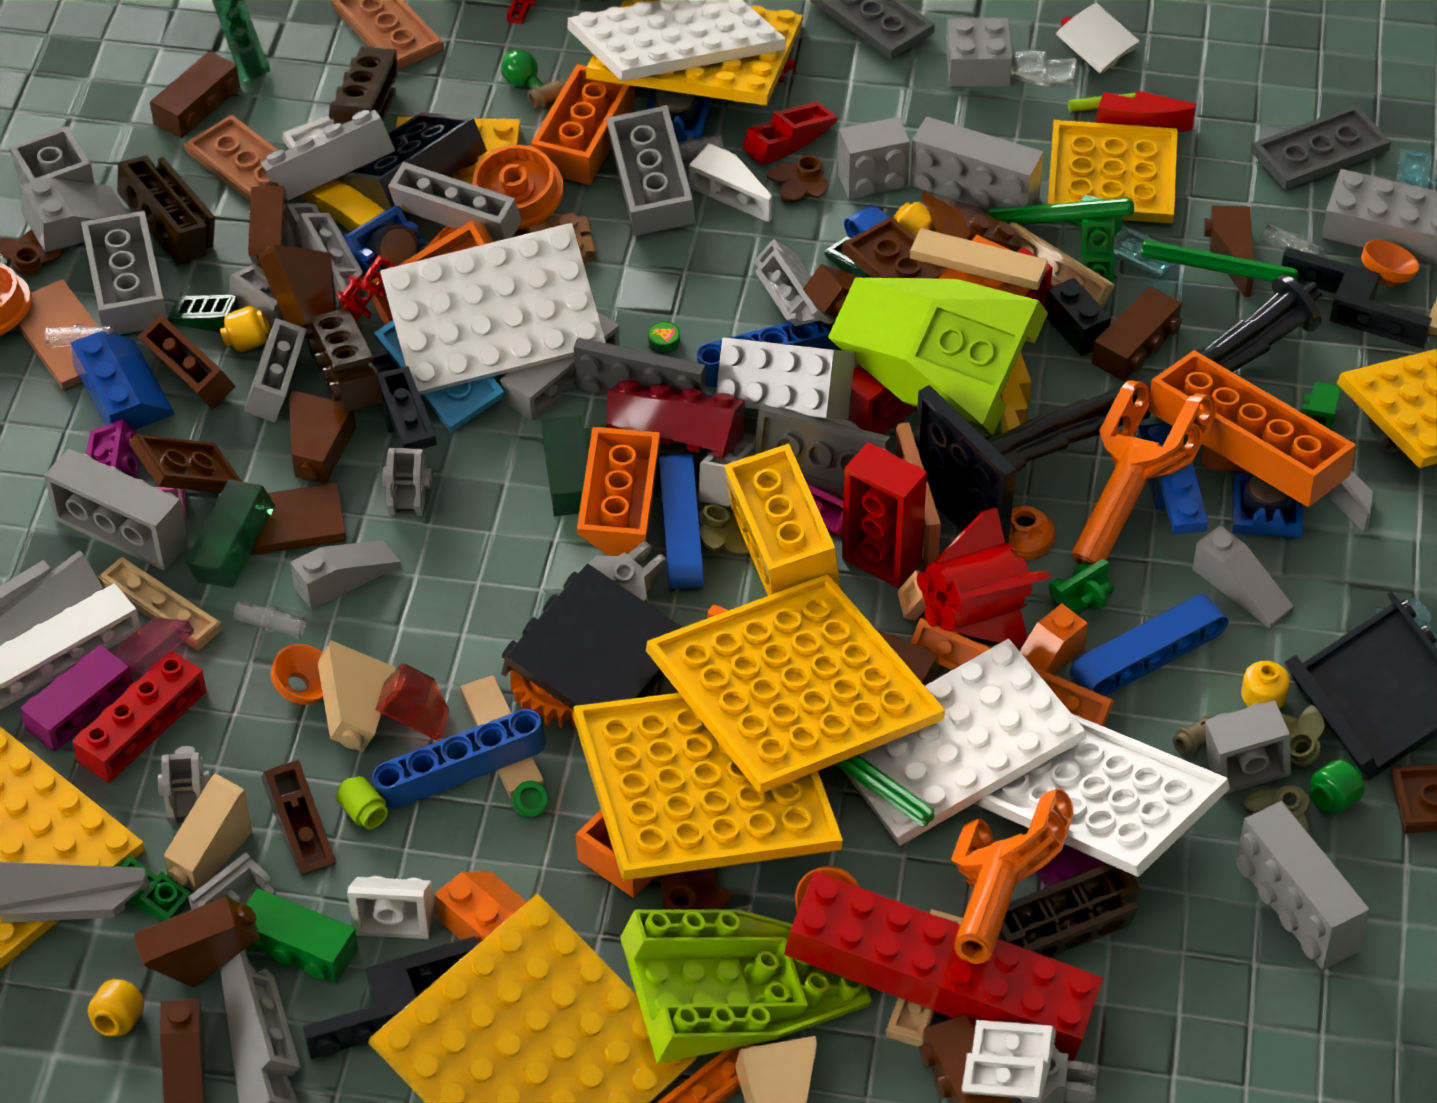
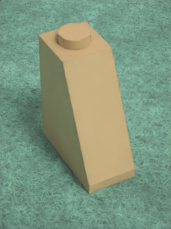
M330 640L318 662L330 739L341 743L347 748L364 752L375 735L396 667Z
M216 773L210 778L163 855L167 876L181 886H185L195 892L214 876L253 833L245 790Z
M815 1036L741 1049L735 1068L745 1103H807L817 1046Z

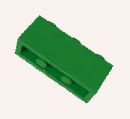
M259 888L255 890L246 903L256 915L257 920L255 923L260 936L258 940L246 948L251 952H262L273 957L282 965H293L305 970L315 979L322 980L324 978L337 983L358 951L356 930L349 925Z

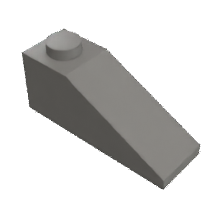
M744 433L743 439L724 459L713 457L712 451L700 463L698 501L709 503V505H719L724 508L731 506L724 465L753 456L756 435Z
M1218 526L1197 542L1193 570L1269 629L1293 611V604L1248 546L1224 527Z
M379 540L320 547L291 561L290 566L294 589L312 611L400 567L401 562L385 541Z

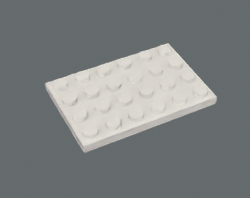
M661 0L650 3L637 2L634 6L610 7L607 11L596 13L583 12L579 16L569 17L567 29L620 81L785 50L786 38L743 0Z
M572 223L380 270L405 366H408L419 395L574 356L573 347L577 337L606 343Z
M1008 638L925 685L928 691L945 709L943 721L858 754L934 808L935 817L927 826L922 827L845 771L844 773L897 844L901 846L1085 740L1086 734L1084 728Z
M1072 714L1084 728L1085 740L974 803L1029 828L1040 797L1047 792L1062 788L1069 795L1074 809L1073 819L1064 844L1139 877L1229 790L1228 778Z

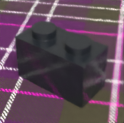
M1075 278L1047 289L1046 311L1048 315L1046 318L1081 357L1093 352L1094 341L1110 326L1111 317Z

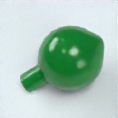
M514 50L505 53L501 71L504 78L510 84L517 87L528 85L530 88L534 85L539 87L544 85L536 77L538 74V64L533 55L525 50Z

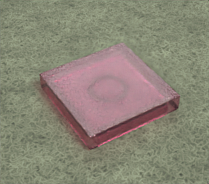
M154 617L111 651V653L127 664L131 672L145 673L190 637L195 630L189 621Z

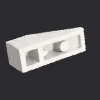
M709 143L690 163L689 187L766 222H770L772 219V195L735 154Z

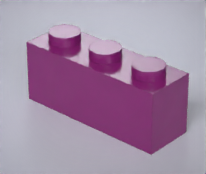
M99 645L92 652L85 654L78 663L64 674L57 676L44 690L36 696L29 698L25 705L20 708L26 731L53 752H56L83 728L97 719L108 705H112L125 693L129 685L133 683L129 666L102 645Z

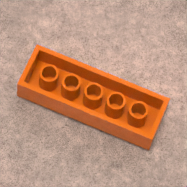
M1195 350L1151 380L1147 411L1172 426L1188 398L1196 393L1213 396L1217 401V414L1202 444L1308 508L1351 474L1356 444ZM1203 402L1199 406V416L1203 411Z

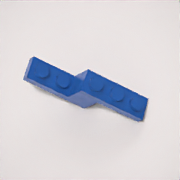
M1168 423L1139 425L1137 437L1143 440L1158 442L1163 447L1172 429V425ZM1193 463L1188 464L1173 474L1148 479L1155 508L1167 510L1173 534L1207 531L1208 519Z

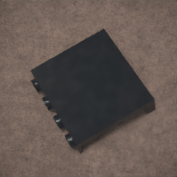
M587 563L579 573L574 571L570 574L564 583V590L559 596L553 594L548 599L543 608V614L538 619L533 617L525 626L518 642L512 640L502 654L504 659L502 675L506 677L514 669L556 699L574 709V706L646 697L664 676V673L646 652L647 641L683 627Z
M1392 591L1387 594L1391 605L1302 663L1297 655H1294L1284 662L1295 683L1310 703L1320 711L1324 722L1368 781L1437 736V648L1434 646L1437 640L1426 624L1419 627L1414 618L1417 617V614L1406 599L1399 601Z

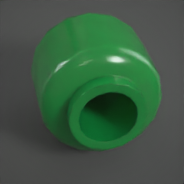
M1343 760L1331 761L1315 772L1310 778L1309 794L1312 802L1320 810L1337 814L1345 811L1358 802L1364 794V782L1360 770Z

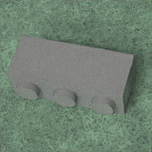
M275 318L244 412L275 423L284 402L307 329Z

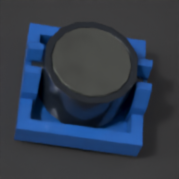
M651 88L645 110L667 105L677 143L700 146L712 105V97Z
M400 206L391 207L344 236L352 254L363 271V276L367 273L378 255L390 260L397 266L422 251L421 247L425 243L424 238L417 236L415 233L419 229L418 226L411 221H407ZM382 263L377 272L387 269V264ZM373 275V277L371 278V281L374 280V279H376L377 276H374V275Z
M1234 473L1232 481V533L1293 538L1302 537V503L1252 473Z

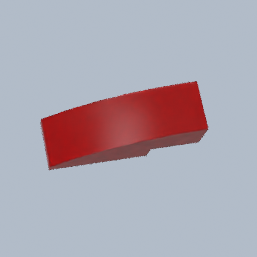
M1136 91L1134 98L1104 92L1097 108L1096 123L1175 128L1177 133L1193 130L1197 104L1142 91Z
M819 102L773 113L771 123L748 128L742 149L761 165L771 163L808 145L837 122L838 117Z

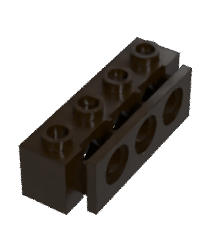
M360 47L357 56L351 59L349 72L344 73L342 86L337 88L335 101L330 102L329 119L334 120V124H345L353 120L352 117L355 114L364 110H375L382 121H384L396 94V88L392 87L398 77L396 49Z
M147 155L118 162L117 193L133 212L145 211L149 231L172 259L178 264L205 256L206 247L207 249L213 247L215 216L164 157L158 158L157 167H155V164Z
M344 308L310 317L313 338L308 339L312 358L316 360L319 372L323 374L326 387L330 388L333 401L340 402L344 413L383 403L378 373L372 365L374 362L373 355L350 310Z
M1107 863L1010 902L997 939L1049 958L1130 926L1139 908L1135 900L1141 889L1132 874Z

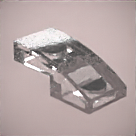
M1045 51L1016 52L1011 73L1012 77L1036 85L1075 88L1079 65L1077 58L1047 60Z

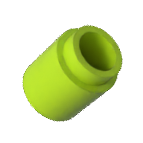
M351 777L340 784L336 801L358 826L370 830L384 822L388 815L386 801L364 777Z

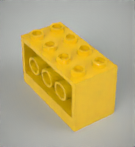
M786 444L724 465L732 514L767 596L828 574L841 589L834 543L790 445Z

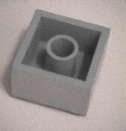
M1008 18L948 19L946 51L949 87L1010 86L1012 53Z
M899 117L839 129L837 175L848 200L908 188L910 140Z
M68 126L9 146L14 171L21 185L49 177L95 184L91 163Z
M1275 700L1266 703H1256L1248 708L1232 713H1221L1205 720L1207 762L1212 772L1228 778L1229 790L1224 795L1291 776L1290 733Z

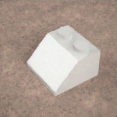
M372 876L369 878L356 877L348 886L347 894L352 925L356 930V936L429 939L434 905L431 881L418 878L388 879L381 876Z

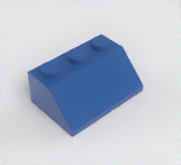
M99 331L70 342L74 368L105 425L123 419L133 430L174 415L170 403L134 339Z

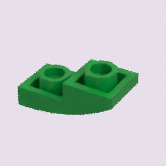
M1082 218L1081 264L1113 283L1115 220Z
M131 856L120 866L144 868L146 870L149 890L145 893L138 892L127 903L163 921L172 918L191 895L190 891L162 871L156 875Z

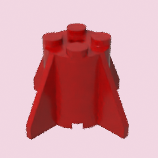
M997 508L982 511L932 564L926 567L925 571L917 574V585L923 593L926 605L924 611L925 619L931 627L939 626L945 631L997 644L1009 638L1018 648L1023 646L1027 640L1021 609L1025 608L1028 604L1024 603L1026 596L1031 595V583L1048 579L1050 574L1049 571L1029 572L1023 557L1016 558L1010 551L1015 549V547L1005 543Z

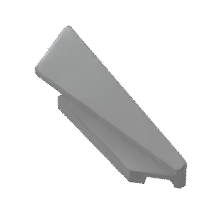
M315 203L287 204L288 246L331 253L334 308L336 310L341 309L345 302L339 301L340 298L337 296V292H344L349 285V275H357L361 280L363 271L330 213H319Z
M81 551L76 552L53 571L42 560L0 586V645L13 640L31 630L34 626L58 615L66 608L72 607L92 596L95 592L104 589Z
M0 862V918L2 923L115 918L125 910V903L138 892L145 893L149 890L148 877L144 868Z

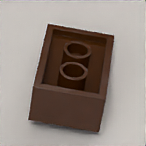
M925 191L922 193L921 198L938 233L970 241L976 235H979L1015 252H1018L1021 248L1015 235V230L1008 223L974 205Z

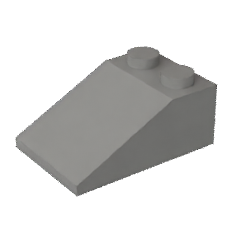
M53 177L21 185L22 214L44 252L85 242L81 222L128 214L112 186Z

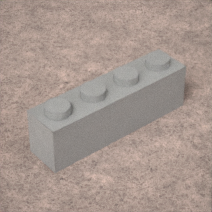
M375 110L361 111L352 117L353 120L342 125L340 123L333 124L317 137L309 136L300 139L295 143V147L289 150L272 152L266 157L267 160L261 162L269 181L283 186L287 193V201L394 152V146L378 113Z
M402 163L388 186L395 206H400L402 211L455 229L460 228L471 220L484 223L494 242L512 238L522 222L515 198L409 163Z
M597 312L606 343L620 346L619 325ZM574 356L506 373L501 379V388L505 392V397L502 401L532 421L577 384Z

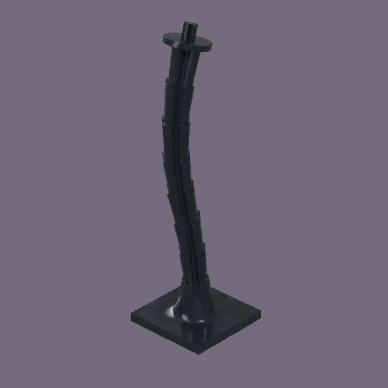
M1282 274L1272 281L1274 295L1245 321L1240 320L1206 348L1200 347L1196 351L1229 371L1234 372L1270 351L1272 344L1296 328L1300 327L1305 331L1312 332L1320 327L1322 319L1315 301L1322 296V292L1318 289V285L1315 282L1309 281L1302 287L1290 276ZM1160 369L1139 380V382L1147 385L1149 394L1151 380L1165 371L1164 369ZM930 385L919 390L915 443L923 468L927 471V481L935 506L961 532L982 511L997 508L1005 543L1009 544L1016 473L1024 468L1029 461L1066 449L1068 444L1100 435L1099 430L1123 385L1087 401L1085 399L1078 400L1046 416L1040 414L1006 433H995L987 437H983ZM1138 389L1133 394L1134 404L1138 397ZM1146 411L1142 420L1148 419L1152 413ZM1123 418L1120 419L1118 427L1123 426Z

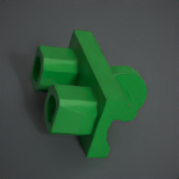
M1103 559L1093 565L1083 562L1075 567L1073 577L1065 581L1057 578L1052 581L1048 586L1051 599L1058 606L1061 603L1064 604L1075 614L1089 606L1096 610L1102 609L1107 605L1106 595L1114 591L1108 576L1109 562Z

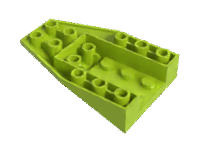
M855 278L828 338L841 350L855 352V362L902 402L917 407L918 391L930 385L973 428L983 433L994 435L1007 406L1000 396L1025 341L1035 344L1048 312L1039 300L959 279Z
M634 910L620 936L657 1064L776 1040L868 1007L872 1000L866 985L784 955L793 924L742 910Z

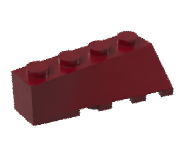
M621 380L607 392L606 428L660 432L661 444L671 445L683 442L687 443V450L699 453L702 451V448L713 450V457L724 459L743 439L745 400L735 399L734 395L728 393L707 395L702 394V391L698 389L678 391L671 390L670 386L664 384L642 386L635 380Z

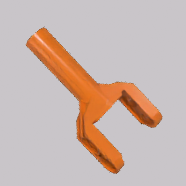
M1128 380L1123 384L1099 430L1104 448L1111 454L1115 469L1070 554L1077 564L1080 565L1083 562H1087L1093 565L1101 559L1107 560L1148 479L1173 474L1193 462L1217 414V401L1213 396L1196 393L1188 398L1162 447L1158 442L1133 437L1149 407V389L1147 385L1134 380ZM1138 389V397L1134 404L1133 394ZM1203 402V411L1199 416V406ZM1123 418V426L1119 433L1118 424L1120 419ZM1186 431H1188V441L1184 446V436Z
M1062 788L1047 792L1040 797L1027 834L1023 835L1021 833L1011 838L994 842L992 831L983 819L979 818L970 821L963 826L951 861L957 865L960 874L967 877L966 882L974 887L954 942V949L961 959L974 964L984 963L989 960L1016 884L1043 868L1062 851L1074 814L1072 801Z

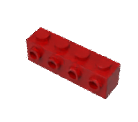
M172 650L169 651L161 660L154 662L150 670L137 682L129 685L125 693L112 705H108L95 721L77 734L76 738L72 741L77 762L107 783H110L207 692L203 670Z

